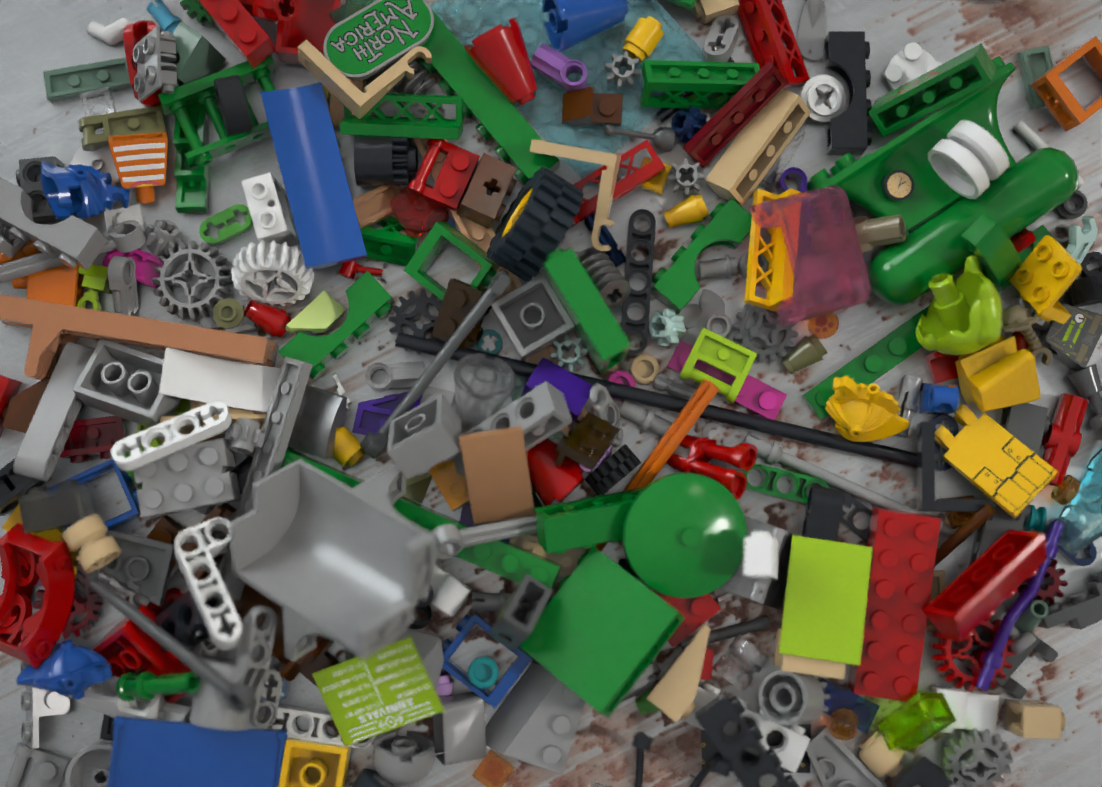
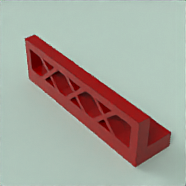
M738 0L739 7L737 11L755 61L759 63L760 69L768 61L771 62L788 82L783 88L784 90L790 86L805 85L810 77L782 0ZM771 11L776 15L777 21L773 18ZM781 38L785 41L787 48L783 45ZM791 66L795 68L798 77L794 76Z
M648 139L621 155L619 167L627 169L625 178L616 183L612 203L666 171L663 162L657 156ZM646 149L653 161L642 168L633 167L635 155ZM630 158L629 165L621 164ZM602 166L573 185L583 192L584 186L590 182L600 184L601 180L596 178L602 174V170L607 169V166ZM598 194L591 199L583 198L584 203L579 206L580 210L573 219L572 227L596 213Z

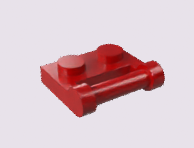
M429 138L427 152L414 180H410L407 190L457 212L480 160V156L446 142L444 139ZM439 152L446 154L447 157L433 189L426 187L425 183Z

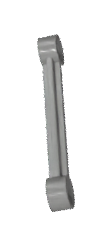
M135 220L125 221L116 225L110 233L103 234L108 241L99 254L115 249L119 252L127 253L143 246L146 242V237L139 222ZM41 252L0 265V283L64 265V263L58 259L59 255L51 252L50 255Z
M536 516L515 518L460 530L453 524L441 525L431 532V534L436 536L435 556L439 559H446L458 554L463 547L536 533Z

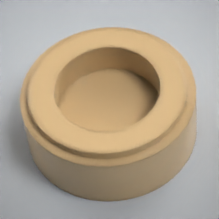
M641 354L632 360L629 372L636 383L647 385L654 382L657 374L660 372L658 361L653 356Z

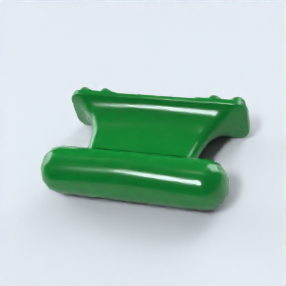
M1000 56L994 58L992 62L996 67V72L990 83L949 103L872 154L868 153L855 161L850 152L845 154L835 162L836 165L829 169L833 177H830L827 171L822 169L810 178V182L807 183V190L810 193L808 196L810 205L830 199H841L861 206L876 218L901 214L904 218L906 240L900 243H892L880 250L871 259L868 267V280L872 291L882 301L892 305L908 304L931 290L928 284L935 276L939 274H951L953 276L965 267L966 258L972 254L968 250L970 247L961 235L982 214L998 222L1007 236L1011 238L1068 201L1075 193L1078 186L1079 171L1074 160L1065 151L1051 147L1041 148L1015 162L1003 140L997 119V101L1002 85L1016 69L1012 62L1005 64ZM961 120L971 121L989 132L1004 149L1009 159V167L995 181L989 180L990 186L977 199H968L951 189L937 175L928 160V152L941 139H947V134ZM903 170L913 178L914 190L905 200L898 202L890 201L882 193V180L890 172Z

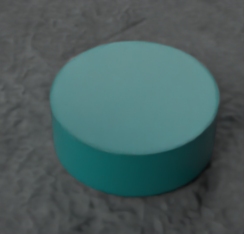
M477 657L468 667V678L478 688L492 686L499 675L498 665L490 657Z

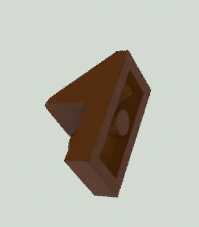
M594 87L563 93L562 124L597 126L611 124L621 127L623 94L593 93Z

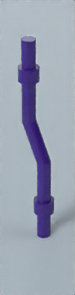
M1056 520L1052 521L1046 536V561L1038 567V572L1029 578L1026 588L1003 616L990 651L986 650L982 659L984 666L975 687L987 691L996 669L1000 670L1004 660L1002 653L1013 626L1037 595L1049 563L1055 559L1059 548L1056 546L1065 524Z

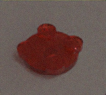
M425 184L426 187L433 189L431 185ZM407 187L403 188L391 200L392 211L395 213L398 222L405 227L407 236L411 238H417L422 233L430 232L436 222L449 221V213L446 207L409 192Z

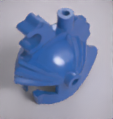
M46 161L41 163V185L56 219L66 220L72 215L82 219L94 217L106 211L105 207L112 210L114 201L121 202L124 208H128L130 191L117 185L112 186V177L109 172L100 173V170L82 164H70L66 168H61Z
M65 640L54 646L50 655L45 658L38 668L35 669L28 665L19 674L16 682L17 685L47 689L55 693L71 696L73 700H77L85 696L84 691L93 683H102L112 678L110 665H107V659L87 647L74 644L73 640Z

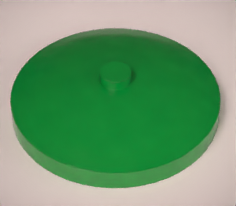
M674 473L654 480L638 493L625 516L623 546L631 568L645 584L671 597L694 598L718 589L735 573L745 551L743 545L746 543L743 539L747 537V527L739 503L723 485L703 475Z

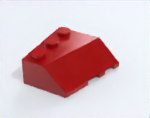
M144 604L138 608L140 612L156 623L155 617L157 615L155 612L149 610ZM127 617L91 648L107 659V665H110L112 676L120 677L125 673H133L137 676L142 672L148 671L157 676L193 672L190 667L170 651H162L160 643ZM188 693L166 694L163 697L166 702L174 703Z

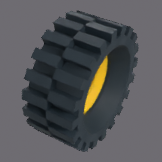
M541 167L534 173L533 177L529 178L525 187H522L517 198L509 206L508 212L504 214L501 224L494 233L495 236L490 241L487 258L525 282L531 281L533 277L539 274L540 269L544 268V263L548 261L546 257L557 250L560 242L562 243L565 239L568 229H571L574 223V217L578 215L584 193L546 167Z

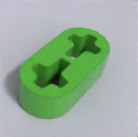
M237 204L207 218L200 225V237L211 246H220L247 233L254 226L249 208L245 205ZM238 212L248 215L244 218V225H240L238 222L229 225V223L237 219L236 214ZM212 225L217 229L225 226V228L217 232L219 237L216 239L211 235L207 236L211 232L209 227Z

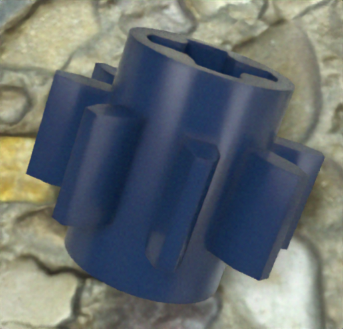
M689 106L687 111L680 109L674 115L671 127L675 132V136L679 138V142L686 144L707 123V116L700 113V109Z

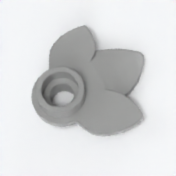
M703 289L699 305L687 304L678 314V316L684 317L683 323L688 329L681 340L694 346L701 329L704 327L714 332L712 325L715 323H720L723 326V331L716 334L726 339L732 334L733 324L730 318L725 315L724 301L711 290Z

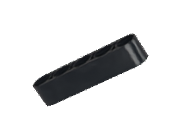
M645 209L633 212L627 227L624 277L628 282L634 277H639L644 280L646 286L640 291L631 288L629 297L622 303L620 328L626 337L637 336L641 341L639 349H629L626 357L630 358L641 355L648 342L656 221L654 215ZM638 219H644L648 222L650 228L641 232L635 229L633 223ZM636 248H642L646 251L648 257L643 261H637L632 257L631 252ZM633 306L639 307L643 311L642 319H630L627 315V310Z
M811 485L801 533L802 537L836 542L843 508V490Z

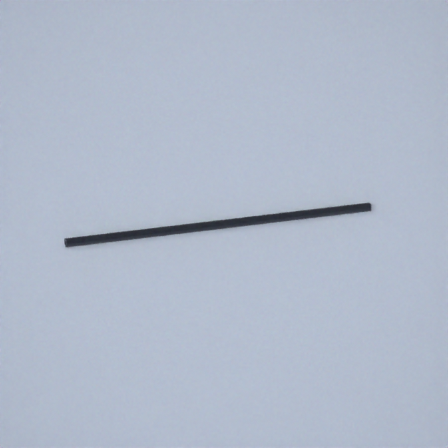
M398 332L395 347L436 356L446 343ZM460 347L449 358L450 360L530 378L538 365ZM572 373L591 385L598 383L605 386L610 396L617 399L680 413L689 401L684 398ZM709 404L699 417L917 468V453L872 442H853L845 439L842 435Z

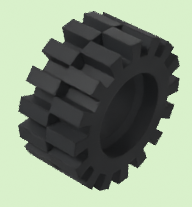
M625 444L584 480L598 496H602L638 466L641 461Z

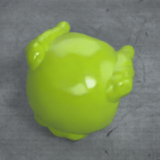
M971 255L966 258L964 273L957 278L956 287L951 274H939L929 282L928 286L935 297L928 306L926 316L922 314L917 323L915 334L920 345L928 351L936 350L948 355H965L974 353L998 340L1002 328L1001 299L994 284L983 276L977 256Z

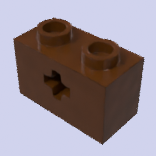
M483 153L456 214L488 229L494 220L499 222L506 208V205L502 204L505 195H511L517 182L513 178L516 167ZM487 189L492 191L491 196L486 194Z

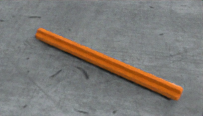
M703 380L623 491L644 488L654 480L718 392L719 388L709 380ZM608 542L598 543L595 548L601 552Z

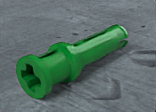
M149 671L142 672L137 676L133 673H125L117 681L116 692L123 701H132L138 697L142 700H150L160 694L195 693L200 687V678L196 677L197 673L194 672L158 676Z

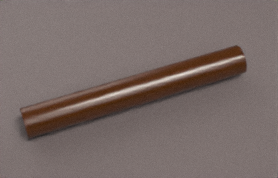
M985 504L937 548L935 566L995 513L994 508L990 504Z

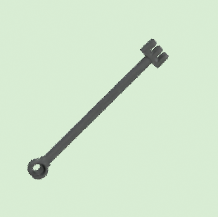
M501 269L490 281L488 289L383 426L375 434L370 431L364 437L360 447L364 449L363 452L374 459L388 441L390 421L410 411L496 297L501 296L509 286L511 279L506 270Z
M79 562L77 563L75 586L87 596L95 591L220 691L234 712L243 714L253 706L252 703L256 700V693L251 686L247 684L236 685L235 683L231 684L100 580L98 578L99 570L85 573Z

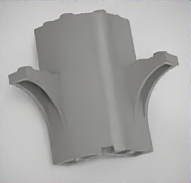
M298 459L256 481L253 484L254 510L233 520L229 524L232 574L283 607L284 656L292 662L316 648L318 634L331 638L365 660L395 640L415 618L416 614L412 611L419 599H426L435 570L436 536L408 521L392 507L400 497L406 494V477L396 464L360 485L351 488L304 460Z

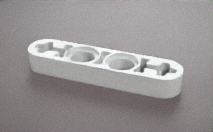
M218 401L211 402L118 441L113 446L111 454L120 469L126 471L134 470L225 431L231 425L232 417L224 403ZM219 414L220 419L214 421L213 416ZM203 420L205 426L201 427L199 421ZM188 424L195 426L190 434H179L183 426ZM154 438H165V442L161 446L156 448L149 446ZM143 445L146 451L141 452L142 450L139 446ZM127 451H130V455H131V456L128 457V458H125V454H124V453H126Z

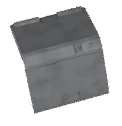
M744 516L747 537H750L751 531L770 532L772 538H776L778 541V579L748 578L742 573L745 570L742 566L745 561L742 558L739 567L732 577L719 588L780 610L785 604L792 535L794 534Z

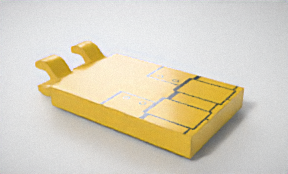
M961 404L957 411L954 412L955 416L953 418L964 428L955 437L943 425L934 432V441L947 451L943 455V460L1016 519L1057 476L1058 471L986 413L978 419L967 406Z

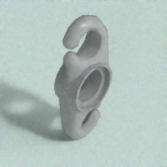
M598 383L593 385L590 390V402L596 403L593 406V414L618 428L620 426L618 405L612 400L605 386ZM618 428L620 431L612 443V446L615 448L622 443V428Z

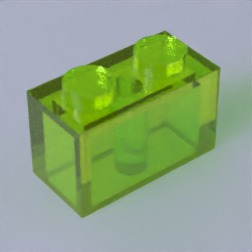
M918 693L877 722V725L889 751L914 750L954 723L956 719L943 693Z

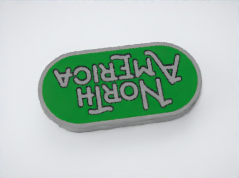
M376 0L338 22L328 31L323 44L324 57L348 79L357 81L367 79L401 59L412 48L426 43L434 25L432 9L426 0Z

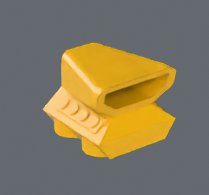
M1000 335L994 343L988 344L985 348L974 353L960 355L959 359L955 361L961 394L968 406L975 404L982 412L1033 402L1041 398L1035 357L1026 349L1017 351L1015 336L1006 338Z

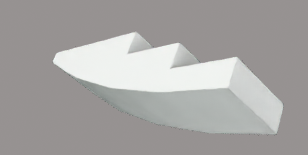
M115 676L102 683H93L84 691L85 696L76 700L112 718L125 716L190 723L192 707L166 702L162 694L156 695L150 700H142L138 697L132 701H123L116 692V684L119 677Z

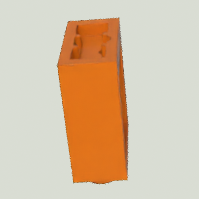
M1096 36L1080 45L1031 84L1065 132L1083 123L1102 107L1101 95L1083 109L1058 76L1083 56L1102 81V43Z

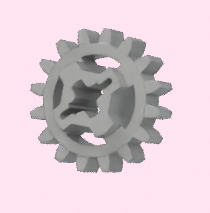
M973 728L972 735L968 736L962 731L960 732V740L951 738L952 747H944L945 757H942L946 774L950 779L953 778L957 787L963 783L964 787H983L984 785L994 787V781L997 780L1002 783L1005 781L1002 773H1011L1009 764L1013 763L1008 744L1006 741L1002 742L1001 736L998 733L991 736L989 729H985L982 734H978L977 729Z

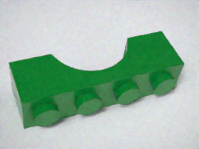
M732 198L725 205L720 202L710 213V216L713 218L706 227L700 224L690 236L694 241L687 249L682 245L671 258L674 261L672 266L668 270L662 268L652 279L655 285L651 293L670 309L675 310L677 315L700 289L695 276V261L698 255L706 249L716 246L736 249L750 233L752 215Z
M368 271L345 291L348 297L349 311L345 322L337 331L318 337L300 331L278 351L283 358L286 356L313 364L309 379L315 380L326 370L324 365L332 358L335 360L340 358L348 350L346 345L354 338L359 340L371 329L369 324L377 317L381 320L391 312V305L395 302L394 299Z

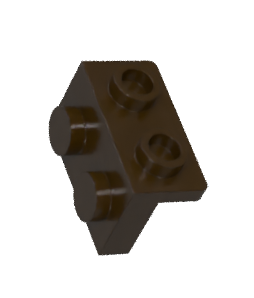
M450 279L431 336L447 342L487 288L480 289L458 279ZM491 305L459 345L460 348L473 347L479 342L483 333L481 324L484 316H487L490 312Z
M588 412L582 421L575 420L568 432L569 437L564 435L555 449L559 453L555 465L561 467L569 457L592 471L615 441L620 429Z

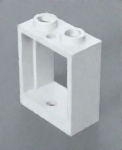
M269 172L242 180L241 183L257 239L259 241L263 240L266 243H272L273 240L278 244L286 242L289 247L299 245L284 189L272 173Z

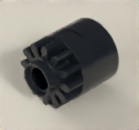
M355 136L354 172L357 186H385V184H390V186H408L411 180L410 174L417 173L418 171L417 146L410 145L409 137Z

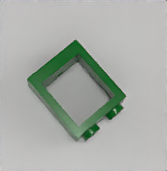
M436 222L403 270L443 301L446 288L426 274V272L448 240L482 266L470 285L480 289H485L486 286L489 287V283L496 275L500 265L488 259L487 252L448 222Z

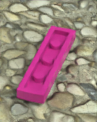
M680 340L666 368L680 374L693 346ZM699 360L695 363L694 368L729 385H732L735 379ZM747 375L734 403L761 417L775 420L787 394Z

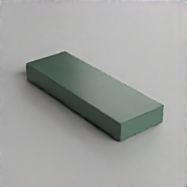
M126 57L43 71L47 100L50 103L133 89L130 85Z

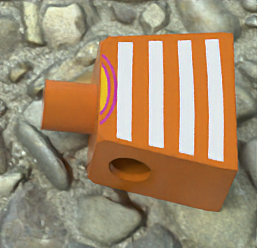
M167 131L108 136L109 148L122 188H135L138 203L154 202L153 186L166 184Z

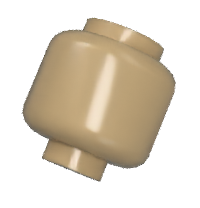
M876 730L860 743L861 751L859 758L874 776L883 777L888 774L892 778L904 768L901 761L905 757V750L889 732L879 733Z

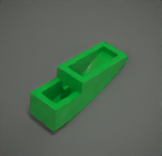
M982 214L961 235L970 247L968 249L970 253L977 256L982 268L998 287H1001L1022 266L1020 257L1007 234L998 222L987 215Z

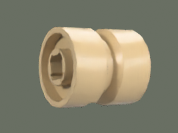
M98 514L78 521L63 533V538L71 551L79 552L76 559L85 573L99 570L115 560L122 552L112 536H106L108 528Z

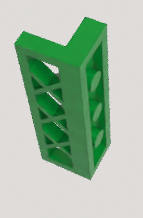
M644 60L641 68L644 87L640 97V106L654 108H688L693 106L701 109H721L760 70L759 63ZM651 91L665 92V94L659 97H650ZM684 92H694L689 97H679ZM714 92L723 93L717 98L707 97Z
M387 93L360 119L352 115V112L344 105V118L340 121V134L459 140L463 133V96ZM383 101H391L400 111L395 116H386L378 106ZM413 102L422 103L429 112L423 118H416L407 108ZM430 103L438 104L435 107H433ZM442 104H456V119H445L437 109ZM374 112L377 116H372L370 114Z
M390 216L375 223L382 225L383 228L375 229L366 226L361 229L368 256L364 258L407 266L417 251L418 242L423 231V223ZM407 230L414 233L413 236L400 234L399 231Z

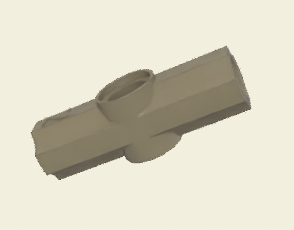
M901 214L869 219L867 216H859L848 219L842 224L815 228L811 231V245L817 256L848 251L850 254H860L870 251L875 246L900 243L906 240V224Z

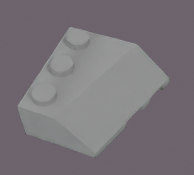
M532 662L485 726L486 746L503 755L562 774L586 701L541 664Z

